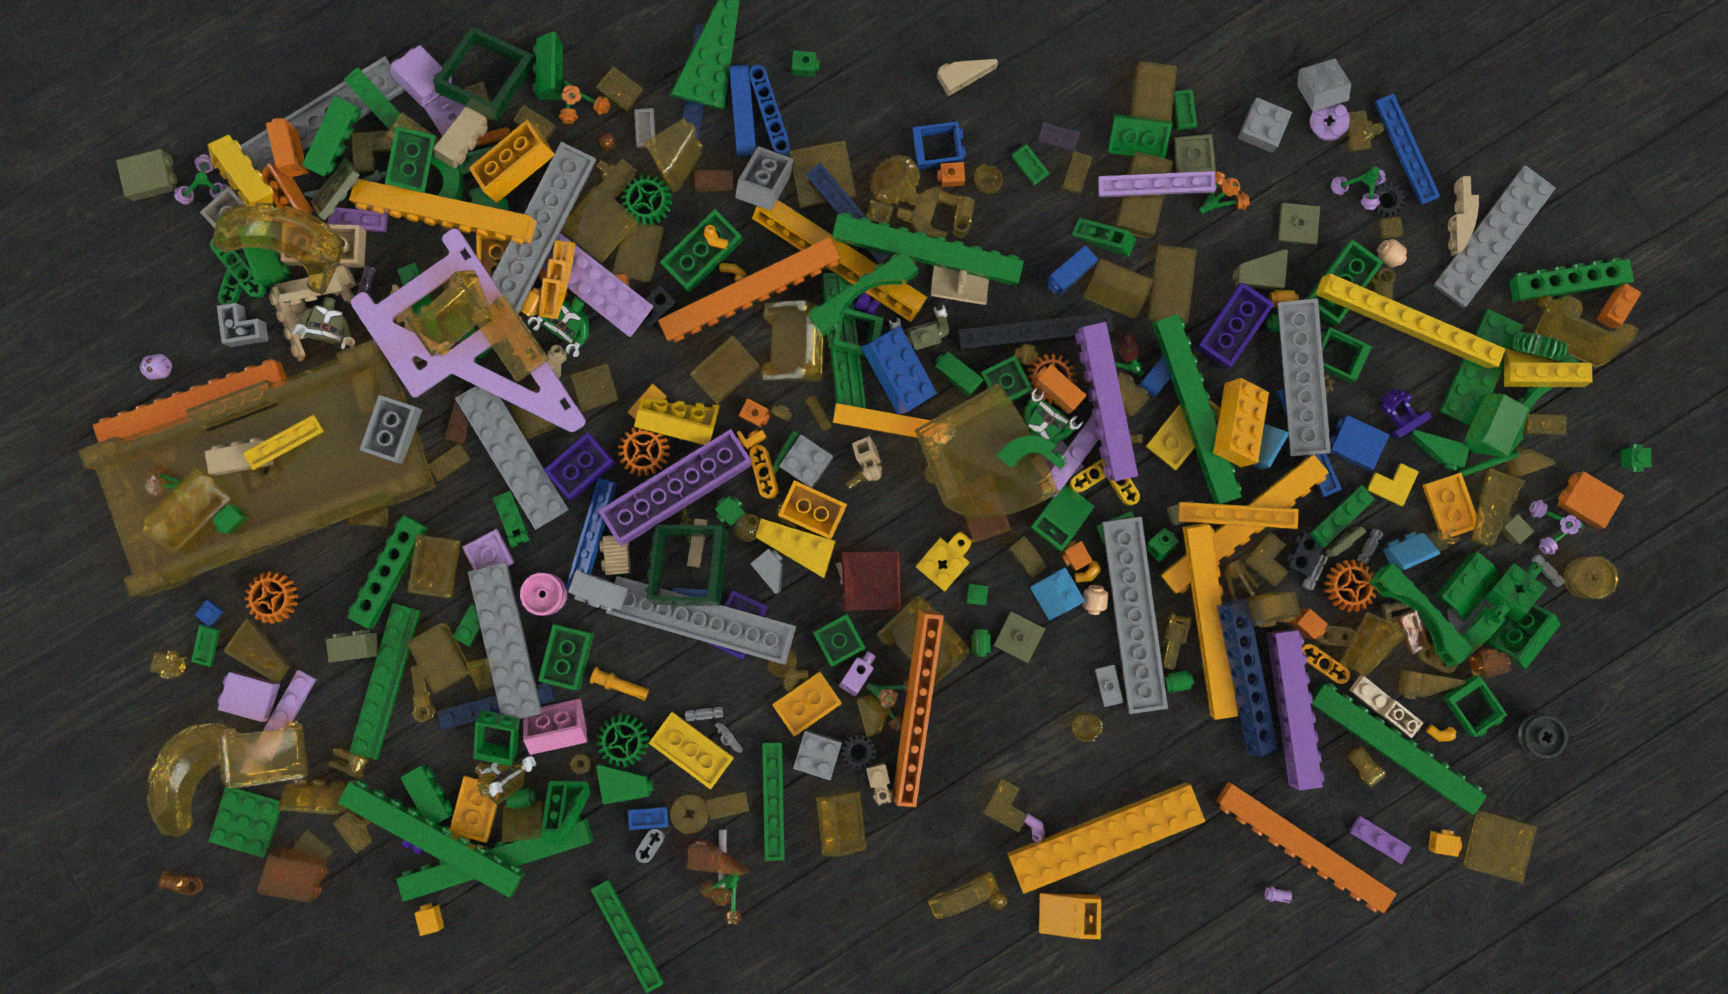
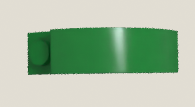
M434 153L431 163L443 176V187L437 196L460 201L464 191V176L460 172L459 165L454 169L436 158Z
M1023 436L1014 439L1006 444L996 455L1010 468H1014L1025 455L1034 452L1044 455L1061 470L1068 464L1065 461L1066 457L1059 451L1054 452L1058 446L1055 442L1039 436Z

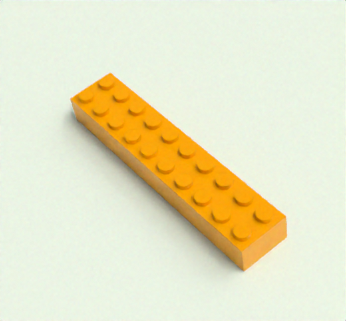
M1185 782L1007 854L1024 894L1205 822V819L1191 785Z

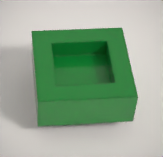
M969 584L967 603L986 605L988 586Z

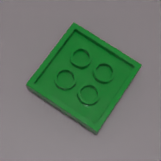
M226 785L209 842L262 858L267 857L284 801L232 785Z

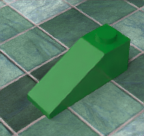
M1082 218L1078 219L1072 236L1128 257L1136 242V238L1128 230Z
M1417 430L1407 433V436L1436 462L1445 465V469L1457 471V469L1465 467L1469 452L1467 444Z
M1482 606L1461 631L1460 635L1473 648L1461 663L1485 643L1505 621V618H1503L1500 623L1493 622L1498 615L1492 620L1489 618V614L1494 610L1493 608Z

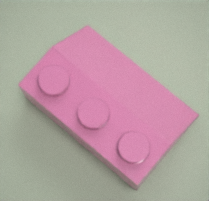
M580 699L541 707V714L523 718V741L530 755L587 742V727Z

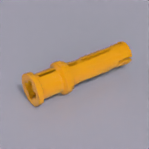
M595 667L590 679L591 684L596 683L604 686L607 690L612 688L644 701L646 700L649 689L615 677L614 673L608 674Z

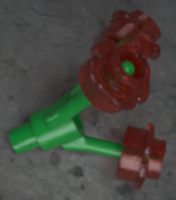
M1133 334L1121 337L1122 341L1119 344L1122 345V348H1120L1119 354L1127 362L1125 364L1115 362V366L1131 370L1138 377L1143 376L1145 372L1137 360V337H1133Z

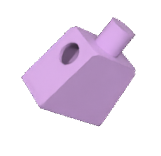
M865 651L861 659L857 657L842 679L839 687L853 696L857 695L873 670L871 663L875 656ZM857 668H861L863 673L859 674Z

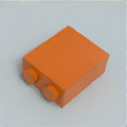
M1052 364L1048 368L1044 366L1035 376L1037 381L1034 384L1068 414L1086 397L1084 392Z
M1584 471L1574 473L1568 480L1569 485L1566 490H1563L1559 495L1557 506L1595 529L1606 528L1624 495Z

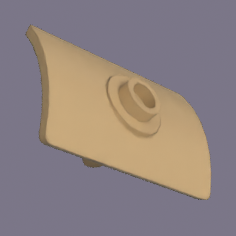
M934 266L931 296L986 305L989 279L969 275L965 270L957 272Z

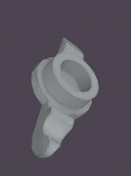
M716 723L715 726L718 728V733L721 732L722 734L721 742L726 746L730 745L738 753L742 752V747L724 724Z

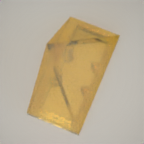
M349 506L348 525L387 527L388 508Z
M488 658L466 662V666L478 691L494 688Z

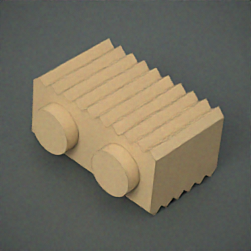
M603 536V541H600V550L604 552L605 559L601 561L602 571H605L606 575L631 573L629 542L620 547L614 536Z

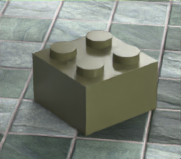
M370 630L354 631L352 636L351 632L333 634V638L326 639L329 663L374 657L379 652L377 633H370Z

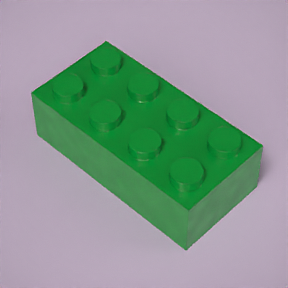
M340 95L334 96L302 166L322 176L329 175L335 171L338 164L335 160L337 157L342 156L346 147L343 143L345 139H350L354 129L351 126L353 122H358L362 111L359 110L360 105Z
M714 209L660 263L690 293L743 242V238ZM706 226H714L718 237L728 240L727 249L708 244L704 236Z
M1351 240L1343 247L1323 276L1333 274L1365 288L1384 262L1357 242ZM1320 279L1306 300L1318 299L1319 318L1334 327L1341 322L1349 309L1315 295L1321 281Z

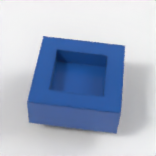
M206 600L195 616L206 625L213 627L224 611L211 600Z

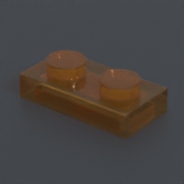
M695 170V191H733V170Z
M1411 610L1397 617L1409 653L1414 654L1429 646L1417 610Z

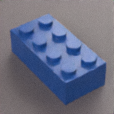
M901 326L887 331L861 347L897 414L908 412L937 394Z

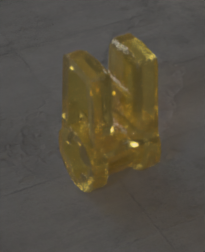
M334 748L333 754L348 760L349 764L341 760L331 759L328 765L352 777L363 778V770L370 759L349 753V751L342 748Z

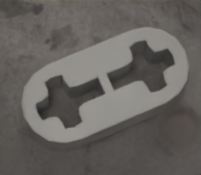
M652 828L637 848L636 858L639 862H649L664 841L665 834L660 828ZM651 833H659L660 841L656 840L651 844L650 841L653 838ZM649 846L648 855L650 856L642 858L640 850L644 851Z

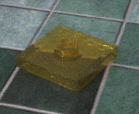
M608 364L571 375L582 412L619 401Z

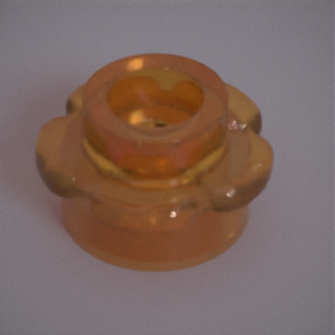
M602 133V136L598 138L599 144L606 151L614 149L615 139L609 133L607 135Z

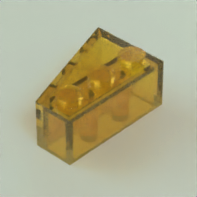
M1367 612L1340 663L1347 669L1366 677L1409 633L1400 625Z
M247 618L223 651L277 683H280L290 668L289 664L256 624Z

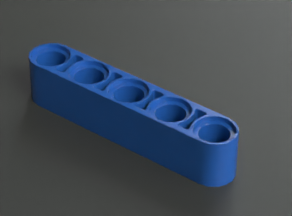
M749 64L730 66L738 157L753 156L756 151Z
M755 65L750 69V79L773 151L788 156L790 144L767 72L763 66ZM761 73L763 75L761 79L754 78L755 74ZM762 91L769 92L766 97H761L759 94ZM770 108L775 110V112L772 115H767L765 113V111ZM779 126L781 129L779 132L774 133L771 131V128ZM785 144L786 148L780 151L777 149V146Z

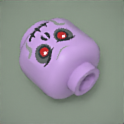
M163 354L148 355L143 358L140 364L141 373L150 380L166 378L169 376L172 368L170 360Z

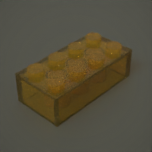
M1136 152L1132 158L1128 175L1170 173L1173 161ZM1165 194L1123 196L1115 227L1128 230L1132 235L1151 239L1155 235Z
M196 467L140 522L142 532L175 554L231 499L228 489Z
M1274 591L1245 599L1248 600L1252 623L1255 626L1269 627L1276 625V621L1290 622L1296 620L1295 616L1301 615L1295 591Z

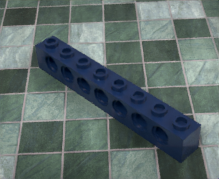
M1232 599L1217 605L1247 753L1262 757L1278 749L1248 600Z

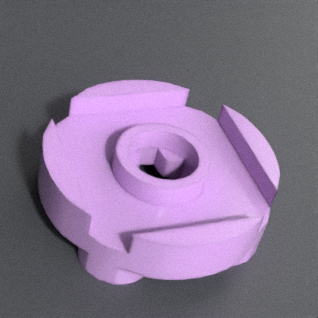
M1340 103L1313 111L1310 118L1312 131L1319 139L1324 141L1338 139L1348 130L1350 123L1349 113L1346 107ZM1328 117L1336 120L1331 123V126H1327V122H1324Z

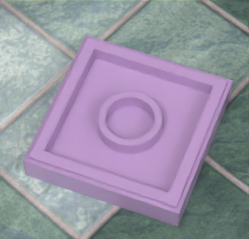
M498 529L462 547L474 570L507 563L509 567L515 563Z

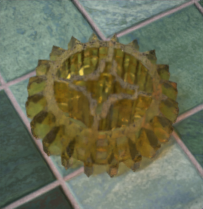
M900 154L897 157L892 155L890 159L885 157V161L883 163L879 162L880 166L874 168L875 173L871 174L872 179L869 181L871 191L877 199L889 205L892 203L898 204L899 200L904 202L905 197H910L911 192H916L914 187L919 185L917 180L920 179L919 169L914 161Z

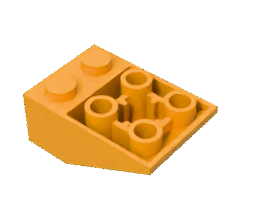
M1040 893L1039 933L1080 939H1101V898L1098 895Z

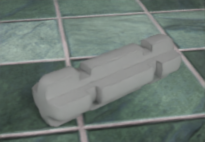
M1378 529L1372 530L1370 533L1371 537L1367 539L1361 550L1362 554H1359L1357 561L1363 562V565L1368 564L1369 557L1373 555L1379 543L1378 540H1381L1383 532Z
M1320 554L1311 576L1305 579L1303 583L1304 588L1308 590L1314 589L1315 581L1318 580L1324 568L1323 565L1326 564L1328 559L1327 556Z
M1536 555L1532 558L1531 562L1539 563L1538 567L1539 565L1543 567L1542 573L1548 580L1551 579V583L1555 587H1560L1565 582V579L1561 575H1557L1558 572L1548 562H1545L1541 555Z
M722 707L685 712L686 721L723 717Z

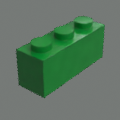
M424 764L400 778L420 815L430 817L438 824L454 815L452 812L453 807L443 796L444 790L442 786L436 783L433 778L435 775L431 767H427Z

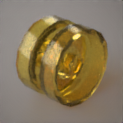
M1580 557L1573 560L1567 566L1564 579L1567 589L1574 596L1581 599H1603L1615 591L1618 584V572L1616 567L1603 557Z

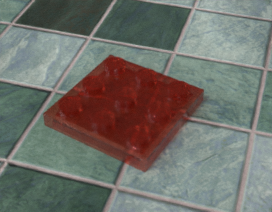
M842 552L843 611L901 609L899 552Z

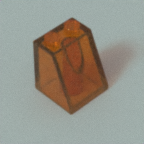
M283 847L268 855L256 893L309 903L317 898L321 892L320 882L327 873V868H325L327 861Z

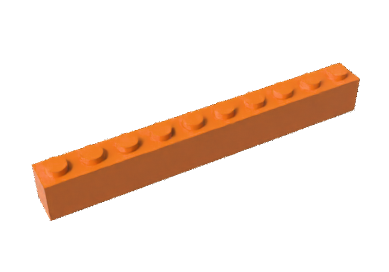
M829 237L659 319V324L667 341L674 340V343L685 339L684 335L687 333H691V335L698 333L702 330L701 327L706 324L709 327L718 323V319L723 316L729 318L735 315V310L740 308L742 310L748 309L753 306L752 302L758 299L759 302L770 298L769 294L775 291L778 294L787 290L786 286L792 283L795 286L804 282V277L811 275V277L821 274V269L827 266L831 269L839 265L838 261L842 260L833 238Z
M269 359L263 361L260 366L246 367L243 372L229 373L226 375V378L212 379L204 386H192L187 392H176L170 398L154 400L153 404L139 405L135 407L136 410L119 412L113 418H102L99 420V423L93 425L99 446L111 448L288 385L282 363Z
M919 609L892 796V800L897 806L916 807L944 618L938 611Z
M1228 782L1216 799L1222 811L1227 814L1230 812L1237 815L1235 817L1237 821L1243 825L1249 823L1253 826L1252 831L1260 836L1264 833L1269 837L1267 841L1276 847L1279 844L1285 847V853L1293 858L1297 855L1302 859L1300 863L1309 869L1312 866L1318 869V875L1326 880L1330 877L1334 880L1333 885L1342 891L1345 888L1351 891L1349 894L1351 897L1359 902L1363 899L1367 902L1366 907L1375 913L1378 910L1385 913L1396 896L1395 892L1233 784Z

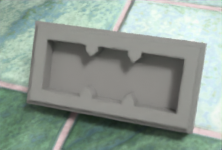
M634 109L636 147H656L654 109Z
M1110 665L1095 669L1103 706L1107 707L1123 703L1115 666Z

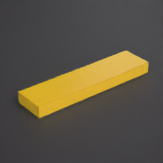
M313 414L242 454L251 469L255 470L320 435L324 430Z

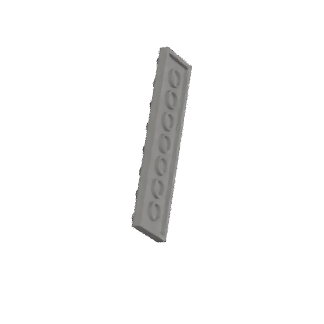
M1526 165L1523 166L1474 230L1466 247L1461 253L1455 255L1433 286L1459 306L1465 308L1556 187Z
M1318 299L1278 302L1290 456L1331 453Z
M475 386L455 398L535 530L569 510L549 476L545 473L542 464L501 397Z
M507 563L468 572L500 713L520 719L541 714L542 710Z

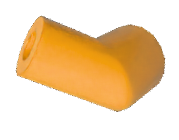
M706 226L704 236L708 244L727 249L728 240L719 238L714 226Z
M720 264V272L736 275L734 278L736 282L746 277V272L736 264Z
M1093 561L1089 563V568L1085 573H1075V582L1093 581L1100 573L1099 563Z
M1430 724L1425 730L1438 742L1452 741L1456 738V730L1453 727L1440 731Z

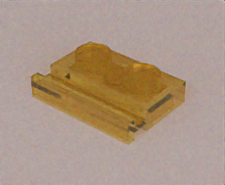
M614 66L611 67L610 72L604 76L596 87L597 90L625 111L631 108L640 93L644 91L641 86Z

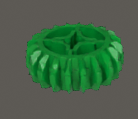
M648 174L646 179H644L643 175H640L639 181L633 178V185L627 182L629 189H623V192L627 195L621 196V199L625 201L621 206L626 208L624 213L629 215L628 218L631 221L635 219V223L638 225L642 220L643 226H646L647 221H649L650 225L653 226V220L661 223L659 217L667 218L664 212L671 211L667 206H671L673 202L668 200L672 198V194L667 193L670 189L668 186L664 187L665 182L663 180L659 182L657 176L652 180L651 175ZM652 187L657 189V191L647 192L643 188ZM638 191L639 198L632 205L633 196ZM643 194L646 196V198L648 197L651 207H649L648 203H645V198L643 197ZM662 196L661 204L659 208L655 210L654 204L656 201L659 200V197ZM647 209L651 213L641 214L638 213L636 210Z
M1518 332L1513 339L1512 349L1534 356L1562 361L1568 353L1569 344L1565 341L1543 335Z
M620 714L617 721L616 717L613 716L611 717L612 724L607 720L604 722L606 727H600V731L604 734H597V737L602 739V741H598L596 744L603 746L598 752L602 753L605 751L606 754L602 758L606 759L609 756V764L616 760V767L620 766L621 761L623 767L628 766V761L631 765H634V758L637 761L642 759L639 753L641 755L646 754L642 747H649L648 743L643 742L649 739V736H643V733H646L648 730L643 729L641 731L640 727L643 726V722L636 725V717L630 721V715H626L624 720L623 715ZM620 725H626L635 732L627 734L623 728L621 729ZM614 728L616 731L614 732L615 740L608 744L609 733ZM620 736L622 738L631 737L627 740V742H625L626 745H624V743H619L615 745V743H617L621 739ZM638 738L637 748L632 754L630 743L633 739ZM620 748L626 756L617 755L611 749Z

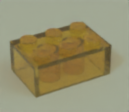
M1139 61L1135 70L1130 116L1171 121L1177 66Z
M732 335L697 366L690 375L718 405L760 366Z
M417 535L408 592L452 598L461 541Z
M440 623L406 642L434 694L473 674L459 645L452 638L453 635L446 623Z

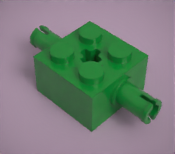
M1532 562L1526 571L1513 564L1484 599L1496 607L1489 614L1491 620L1498 615L1493 622L1500 623L1505 615H1507L1517 623L1547 589V587L1535 579L1543 570L1541 565L1535 570L1539 563Z

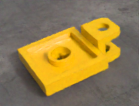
M963 532L955 534L948 543L940 537L917 564L916 568L943 591H946L970 563L963 555L970 548L972 540ZM960 539L964 540L965 544L962 546L958 544V540ZM945 559L947 561L946 565L948 567L946 569L938 568V561H944Z

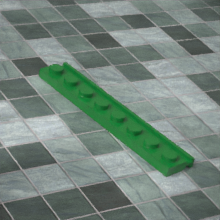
M823 273L821 279L824 303H826V299L831 295L836 294L837 296L843 292L842 289L851 283L836 273ZM853 301L848 305L847 309L854 310ZM843 316L839 340L858 345L855 319ZM830 348L837 404L866 409L860 355Z
M396 603L392 604L349 753L373 758L374 760L379 758L421 610Z

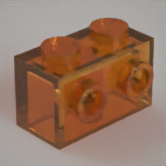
M1487 648L1478 650V654L1468 657L1472 673L1475 676L1491 677L1510 672L1509 666L1511 662L1505 652H1498L1497 649L1490 650Z

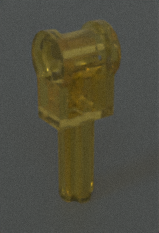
M1175 612L1170 613L1165 639L1169 640L1163 665L1167 669H1175L1180 643L1186 644L1191 616L1184 617L1175 615Z
M412 666L411 673L415 695H413V717L418 722H425L434 717L435 709L431 705L430 693L426 691L423 666ZM421 711H427V714L422 715Z

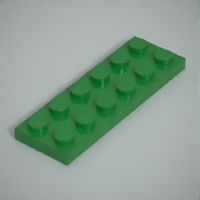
M1487 309L1474 335L1505 349L1512 350L1513 339L1516 333L1521 331L1523 325ZM1504 354L1499 367L1485 368L1463 358L1439 413L1470 427L1485 394L1493 393L1504 368Z

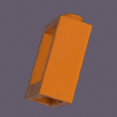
M276 118L272 122L266 123L276 168L290 178L307 174L308 168L302 166L305 156L299 130L283 118Z

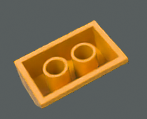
M794 480L778 516L831 539L847 504Z

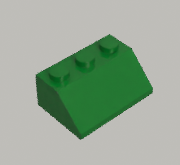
M550 32L538 37L536 45L533 47L534 56L536 57V63L533 64V73L536 75V82H533V93L536 94L539 100H562L563 44L556 32Z
M265 224L238 226L235 228L256 282L272 288L275 284L291 280L289 266L281 261V247L277 245V234L273 228Z
M1486 393L1465 437L1471 452L1509 457L1530 409L1505 394Z
M1479 552L1469 553L1434 597L1465 622L1499 581L1501 576L1495 566Z
M1534 604L1517 623L1506 616L1505 621L1488 639L1487 643L1509 661L1526 670L1561 624L1555 614Z

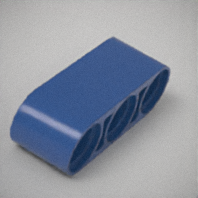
M1163 355L1139 384L1141 388L1153 397L1158 394L1170 379Z

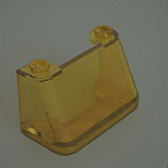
M685 118L644 143L655 160L653 161L673 193L681 189L701 156V149H703L699 140L696 139L695 133L697 131L691 122L687 123Z
M475 270L455 271L449 277L451 279L449 282L450 286L430 305L423 306L419 314L410 313L405 318L431 357L438 355L442 357L451 351L450 348L478 322H482L489 317L490 308L479 276Z
M1569 295L1548 303L1536 329L1537 335L1567 342L1569 344L1568 353L1581 361L1592 363V366L1595 367L1603 366L1613 359L1634 340L1639 328L1630 324L1618 326L1615 332H1609L1580 318L1583 309L1582 304L1579 300Z
M807 301L765 303L763 317L767 323L772 325L771 362H766L762 367L763 380L813 382L821 379L823 337L821 338L808 316L810 310L816 304Z
M916 596L877 633L882 643L886 645H893L895 643L911 661L919 609L935 611L920 596ZM944 620L934 686L961 664L969 654L967 644Z
M288 721L286 725L282 726V729L241 734L236 732V729H226L223 731L224 733H218L221 781L226 788L300 779L308 776L303 727L298 721Z

